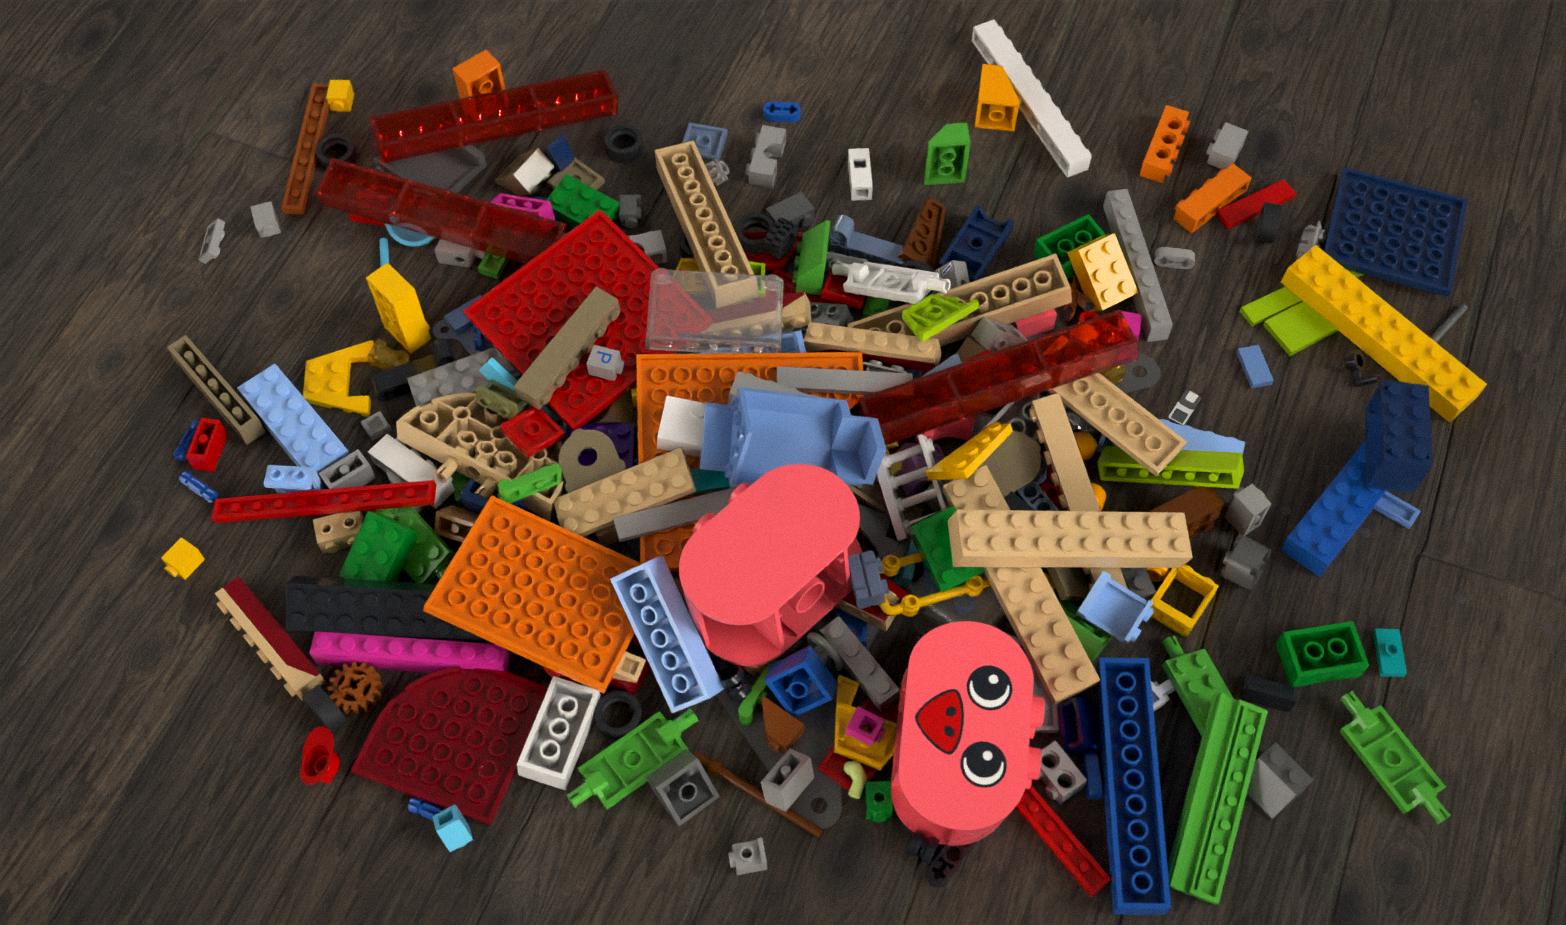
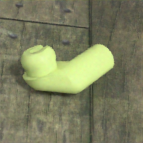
M855 760L848 761L844 765V772L850 775L853 780L848 794L853 798L859 799L867 781V776L859 762Z

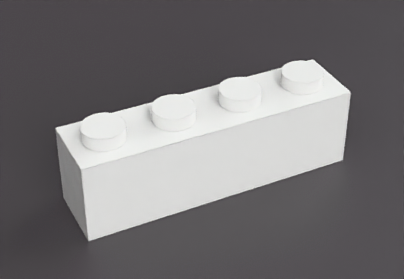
M386 434L368 451L374 465L385 473L390 470L406 482L434 480L437 487L435 503L431 506L435 509L455 491L451 482L453 480L451 476L445 483H442L441 480L438 481L434 476V472L437 470L434 463L428 459L426 461L423 460L415 449L409 450L397 437L394 439Z

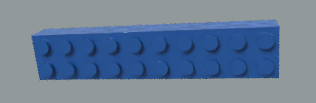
M1099 658L1095 666V671L1100 678L1099 683L1096 685L1109 870L1110 878L1112 879L1110 884L1113 915H1166L1171 909L1149 658Z

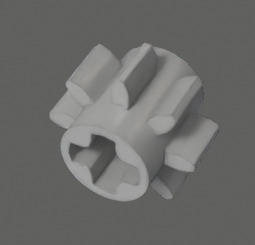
M714 159L705 165L713 184L715 183L719 186L728 180L726 175L729 174V168L725 162H718L717 159Z

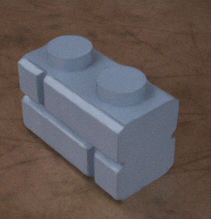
M872 550L848 556L850 580L857 608L863 609L871 605L875 606L885 603V594H888L889 590L886 579L881 580L879 572H883L880 557L875 558L874 551Z

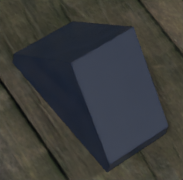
M563 135L550 144L544 153L554 165L553 169L560 172L575 160Z

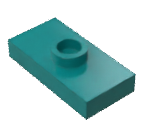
M1375 629L1373 637L1380 676L1405 677L1407 670L1400 630Z

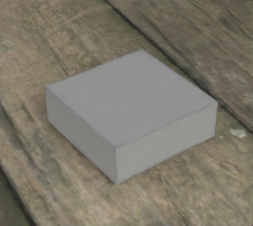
M380 411L360 422L372 441L392 431Z

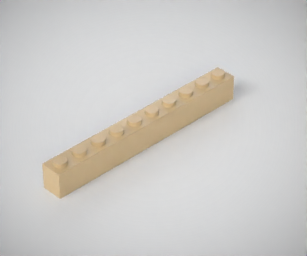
M1056 393L1032 401V409H1029V414L1032 422H1036L1039 428L1036 431L1037 438L1040 444L1044 443L1046 452H1043L1046 464L1052 466L1054 473L1051 474L1054 486H1058L1061 492L1058 498L1062 509L1066 508L1067 511L1101 512L1060 394ZM1082 567L1084 574H1089L1091 584H1089L1090 590L1103 571L1110 574L1112 580L1127 588L1120 568Z

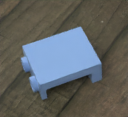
M268 465L263 483L266 488H275L277 494L325 489L314 467Z
M1103 571L1076 615L1126 646L1129 641L1135 642L1142 631L1138 629V626L1142 620L1147 622L1154 612L1150 608L1153 601H1146L1110 578L1111 575Z

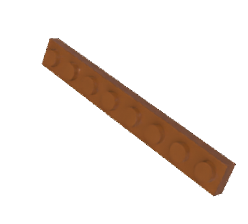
M312 84L281 207L284 214H304L318 158L316 147L322 140L330 108L326 99L329 84Z

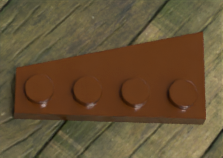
M932 197L924 201L898 255L899 258L904 261L915 260L925 262L934 271L936 270L946 210L945 205Z

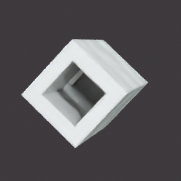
M869 148L848 149L851 201L872 200L873 185Z

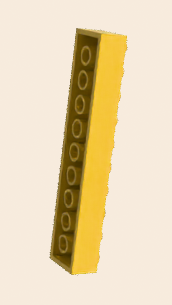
M1317 245L1288 267L1281 281L1284 286L1338 328L1337 330L1397 380L1404 383L1429 386L1430 407L1449 423L1470 405L1486 387L1487 384Z

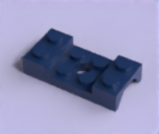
M976 205L940 260L938 268L952 260L962 261L966 263L970 282L982 279L1001 245L1005 244L1012 233L1014 221L1010 219L1000 223L987 217L981 206ZM979 242L982 246L974 247L971 243Z

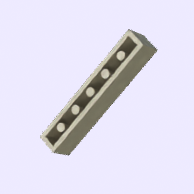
M595 287L514 385L517 397L538 410L547 404L557 387L559 388L564 384L566 376L570 371L577 368L584 354H588L591 351L593 343L597 338L604 335L610 322L617 319L620 313L618 299Z
M186 335L167 347L175 362L246 445L266 433L258 417Z

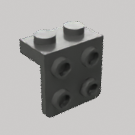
M810 302L812 323L848 327L847 324L854 322V318L846 304ZM808 325L796 329V331L801 330L803 339L805 337Z

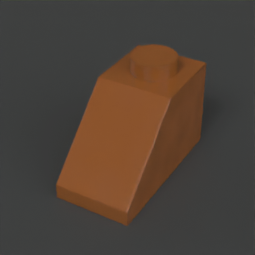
M764 697L762 699V712L768 746L777 753L781 751L785 754L794 747L804 734V724Z

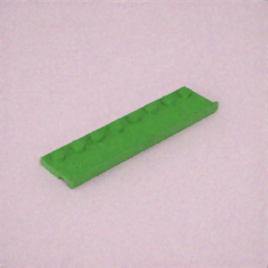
M1215 693L1213 695L1167 867L1170 888L1214 905L1219 904L1268 710L1242 700L1227 697L1224 693Z

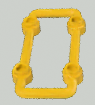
M919 553L901 558L895 555H887L882 559L883 572H879V574L895 576L901 567L921 562L922 559ZM977 575L967 580L965 584L950 588L944 592H937L920 598L914 595H907L903 597L900 604L890 606L885 596L886 602L879 604V606L886 615L895 616L902 613L905 616L912 617L918 613L921 607L966 593L969 596L977 597L984 588L991 585L987 577L982 579Z

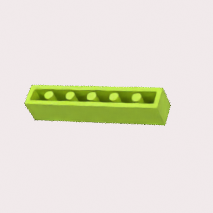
M1105 446L1097 462L1100 480L1238 489L1244 474L1242 453L1181 450L1157 476L1143 467L1120 447Z

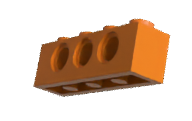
M1168 105L1165 106L1139 176L1163 183L1165 176H1170L1173 169V164L1170 163L1171 161H1176L1179 150L1176 148L1177 146H1182L1185 135H1182V132L1187 133L1190 121L1187 120L1188 111Z

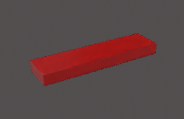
M1282 180L1217 210L1216 216L1227 229H1230L1260 215L1264 202L1281 205L1294 199L1297 193L1285 180Z

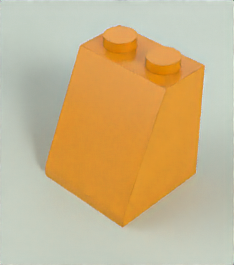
M982 64L975 127L1015 131L1019 99L1003 66Z

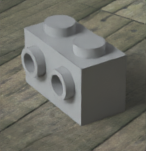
M1225 123L1222 130H1217L1213 139L1215 143H1210L1206 152L1209 155L1207 164L1220 169L1227 168L1232 163L1234 164L1249 131Z
M359 449L318 473L326 489L364 486L376 478L370 464Z
M1253 484L1246 488L1240 487L1233 493L1232 496L1234 498L1227 505L1228 510L1224 516L1242 536L1247 535L1260 526L1271 506L1265 494Z
M789 749L761 781L765 803L785 812L814 779L811 758L793 749Z

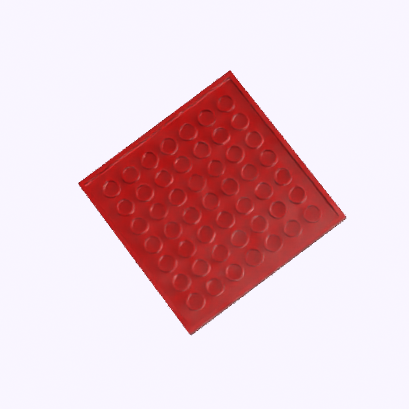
M602 210L597 211L463 310L464 315L522 376L595 287L618 299L620 307L619 316L616 320L610 322L604 335L598 337L593 345L620 351L621 359L624 361L621 374H617L615 381L589 375L586 364L591 353L590 351L588 354H584L577 368L570 371L566 376L564 384L559 388L557 387L548 402L551 408L573 431L580 429L637 384L636 354H676L713 325V320Z

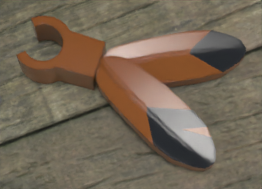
M1072 276L1073 282L1069 283L1072 303L1066 304L1063 310V317L1066 322L1073 318L1077 304L1087 312L1095 310L1094 303L1079 292V281L1075 276Z

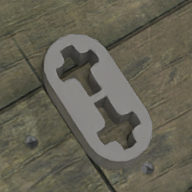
M1160 247L1155 251L1154 262L1161 267L1190 269L1195 265V253L1188 249Z

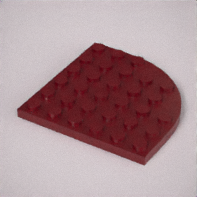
M456 666L430 673L405 687L401 694L386 705L374 723L351 772L444 809L456 804L464 817L491 827L515 775L517 762L548 687L500 670L481 668L473 670Z

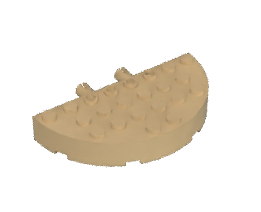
M457 393L432 399L430 404L421 408L419 406L413 408L396 422L398 440L443 463L434 472V476L438 481L441 480L442 483H445L455 471H458L482 484L474 494L487 499L494 491L499 493L498 483L501 480L508 479L511 481L523 474L537 471L544 466L554 463L559 464V453L563 445L562 441L559 440L527 458L500 430V424L509 419L477 403L476 393ZM561 472V484L523 498L522 501L525 508L551 521L556 514L554 502L556 498L564 495L565 481H563V473Z

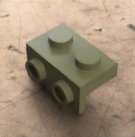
M492 379L485 387L478 385L476 388L477 403L508 419L522 413L529 405V403L517 397L516 391Z

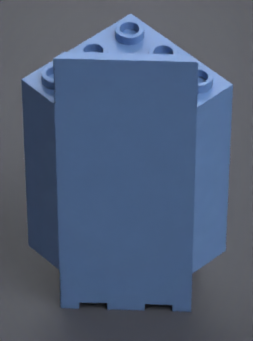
M739 387L736 396L732 397L731 405L705 403L700 469L724 471L725 477L729 479L730 488H737L744 482H749L752 485L766 472L791 464H807L821 467L834 473L847 485H873L886 452L878 419L852 416L847 400Z

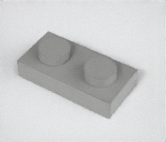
M216 219L207 227L199 261L206 264L211 259H216L219 255V244L225 235V231H223L224 221Z

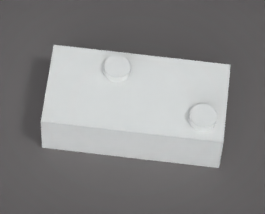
M666 396L657 436V449L673 451L681 447L686 455L701 457L705 403Z
M553 676L517 762L519 776L566 790L594 720L595 707L600 699L599 691Z

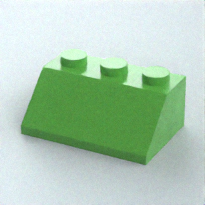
M967 123L946 124L928 142L924 185L965 182L970 149Z
M828 220L804 232L802 242L798 241L796 254H800V256H796L794 268L798 269V271L794 270L792 282L796 283V292L805 291V294L821 296L830 221Z
M1056 591L1055 595L1092 663L1112 637L1076 615L1080 606L1069 600H1061Z

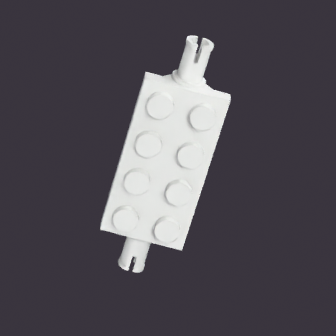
M835 262L832 266L833 275L848 277V280L843 284L845 292L909 302L911 304L924 299L931 290L947 293L951 285L949 279H942L939 277V273L871 262H864L863 264Z

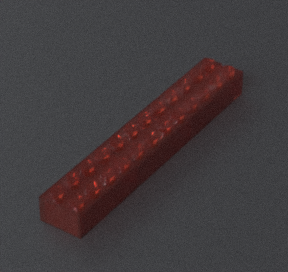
M606 69L372 116L369 117V123L374 144L383 164L618 114V95Z
M331 158L316 191V196L323 206L525 264L569 233L566 224L334 158Z
M1119 309L861 397L859 402L864 417L878 419L885 445L1138 360V341L1122 311Z

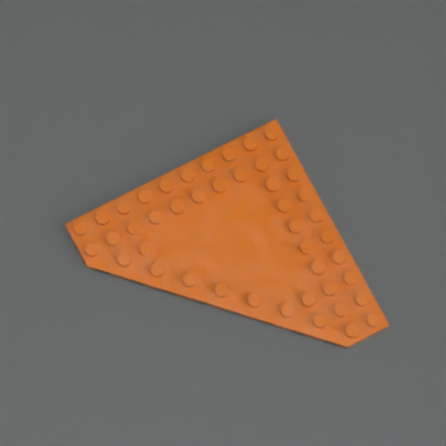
M862 352L636 354L638 463H644L670 452L657 449V436L666 396L702 403L709 402L727 405L729 393L738 371L751 373L757 378L776 382L777 366L863 371ZM802 392L823 398L847 400L849 410L864 397V395ZM685 454L689 469H699L701 457ZM706 492V493H700V494H694V495L683 496V497H681V498H678V499H676V500H674V501H671V502H669V503H666V504H670V503H674V502H678V501L690 499V498H693V497H697V496H701V495H705V494H709V493H713V492ZM696 523L640 537V564L663 555L669 571H679L682 551L687 541L693 535Z

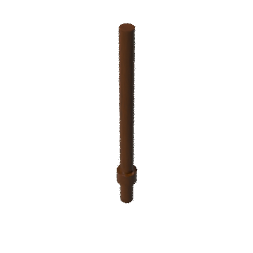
M698 750L695 752L694 755L699 759L701 765L708 769L707 772L715 777H722L815 837L819 838L823 833L822 828L789 808L785 812L765 803L763 791L723 767L724 764L717 759L712 760Z

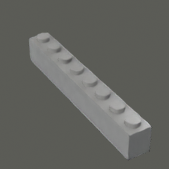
M1128 189L1107 191L1103 208L1111 233H1115L1138 290V293L1133 295L1132 298L1137 313L1142 315L1141 326L1146 341L1166 340L1169 337L1173 323Z

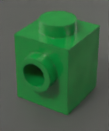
M891 781L865 782L866 819H872L873 822H884L887 819H891L893 812Z

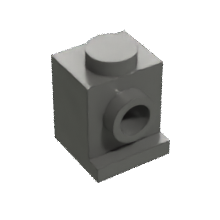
M620 195L621 228L638 227V219H642L641 195Z

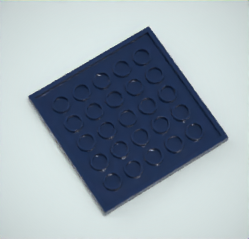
M1344 167L1341 172L1323 251L1346 270L1449 297L1452 291L1468 199Z

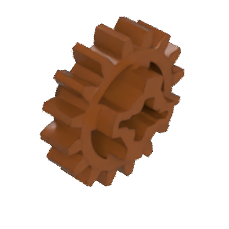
M353 661L350 668L344 664L342 672L339 670L335 671L337 678H330L329 680L333 685L328 687L329 693L332 694L330 698L339 710L343 708L345 714H348L353 709L355 715H358L361 708L367 712V705L375 706L374 698H381L382 696L379 689L383 688V684L380 681L381 677L379 673H376L373 666L368 668L366 662H362L358 666L356 661Z

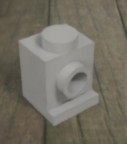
M762 838L732 844L733 852H728L730 867H736L737 875L767 870V860ZM751 852L752 854L749 858H744L742 856V854Z

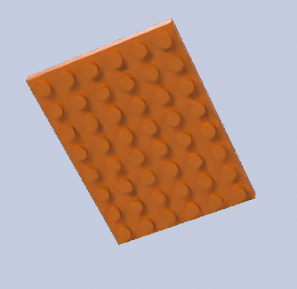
M491 495L425 603L423 611L604 694L635 634L610 579L641 564Z

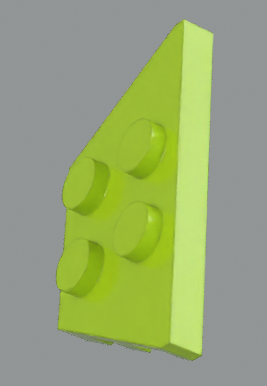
M931 294L902 311V319L917 338L924 342L977 310L979 301L972 299L970 303H960L959 297H944Z

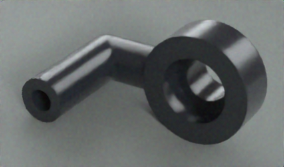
M1360 350L1347 353L1344 363L1346 368L1353 373V382L1356 387L1381 381L1379 374L1362 377V371L1365 369V358Z

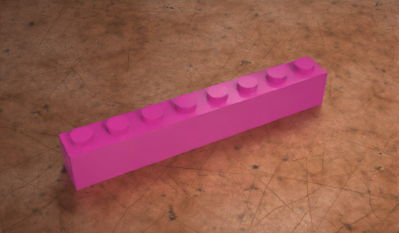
M315 631L310 649V655L317 665L343 667L346 664L348 667H352L353 661H356L358 666L362 662H366L368 668L373 666L375 669L422 673H433L460 666L463 669L475 670V668L508 672L510 662L509 651L496 644Z

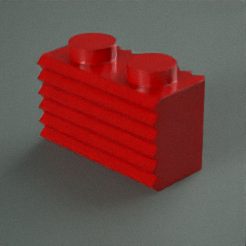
M200 419L185 456L193 469L207 472L215 471L214 468L218 464L217 460L221 456L220 453L223 452V445L226 444L225 441H227L226 438L228 437L220 420Z

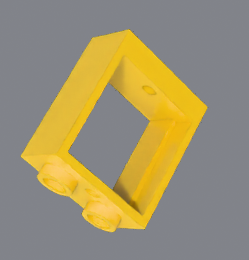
M1186 564L1180 568H1172L1151 599L1153 604L1150 608L1154 610L1151 617L1187 638L1219 586L1212 579L1203 577ZM1174 579L1205 596L1192 618L1161 600Z

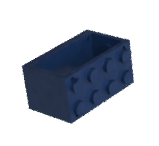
M1381 380L1364 408L1366 487L1414 493L1432 467L1429 386Z

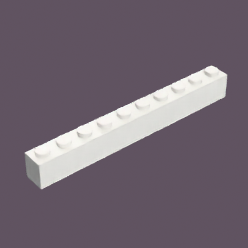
M995 20L974 26L972 42L989 65L1003 66L1019 99L1020 111L1065 176L1070 177L1088 170L1091 160L1090 151L1084 147L1080 137L1074 133L1070 123L1064 119L1060 109L1054 105L1050 95L1042 88L1041 82L1032 74L1031 68L1025 64L1021 54L1015 50L1012 41L1005 36L1002 27L998 26Z

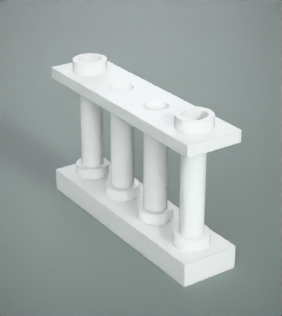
M923 434L918 435L919 445L891 455L884 454L877 472L897 540L900 542L911 540L906 526L929 516L926 515L912 521L905 520L903 514L905 508L938 497L941 509L949 506L943 494L941 480H932L934 488L905 499L898 498L896 489H898V486L926 477L925 472L936 465L932 452H935L932 440L930 438L927 439ZM922 453L924 454L927 463L926 467L898 477L891 476L889 471L891 464Z

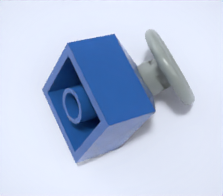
M810 632L807 635L809 647L771 664L765 678L766 684L786 711L793 717L832 700L838 683L826 666L834 671H840L843 668L842 659L834 647L824 637L815 632Z

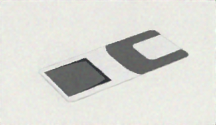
M1185 390L1168 417L1181 425H1185L1200 402L1201 397L1189 390Z

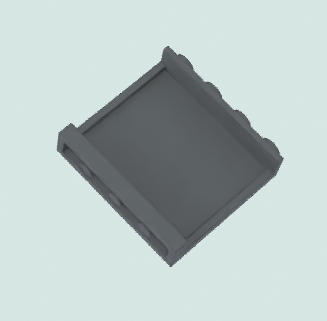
M425 114L420 119L422 128L384 161L377 157L374 158L376 171L381 177L388 178L393 185L402 189L416 185L428 187L434 190L445 204L486 168L487 164L483 152Z

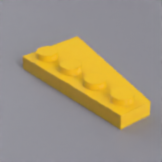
M1000 422L989 424L987 428L926 471L928 480L968 479L1013 432L1011 424H1000Z

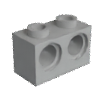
M984 316L971 334L986 350L996 353L1003 351L1012 358L1020 351L1021 346L1026 341L1011 325Z
M1056 740L1041 750V769L1038 780L1040 779L1046 786L1045 791L1052 800L1056 799L1060 805L1082 790L1087 780ZM1048 760L1053 763L1054 767H1045L1042 761ZM1058 781H1066L1069 784V787H1061L1058 784Z

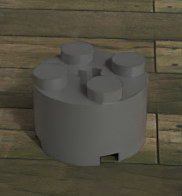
M1239 534L1233 545L1235 547L1234 551H1228L1223 560L1225 565L1221 570L1220 576L1250 590L1253 589L1263 572L1264 563H1267L1270 557L1271 549Z

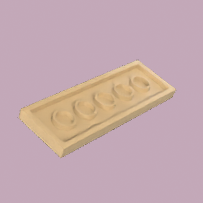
M1079 357L1049 386L1048 391L1050 393H1059L1064 404L1155 476L1187 444L1186 440Z
M680 447L556 498L554 505L560 527L584 537L614 525V517L664 505L696 492L685 452Z

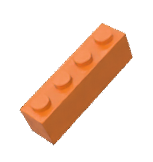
M1233 163L1227 168H1222L1217 176L1213 179L1209 178L1199 190L1195 189L1186 200L1178 202L1175 206L1176 212L1173 219L1192 234L1214 217L1217 210L1228 206L1246 192L1252 177Z

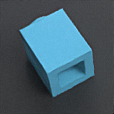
M456 804L432 816L436 832L449 852L461 848L473 840L469 825Z

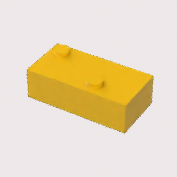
M386 263L366 277L384 328L410 354L431 340L430 326L425 321L415 289L390 264Z

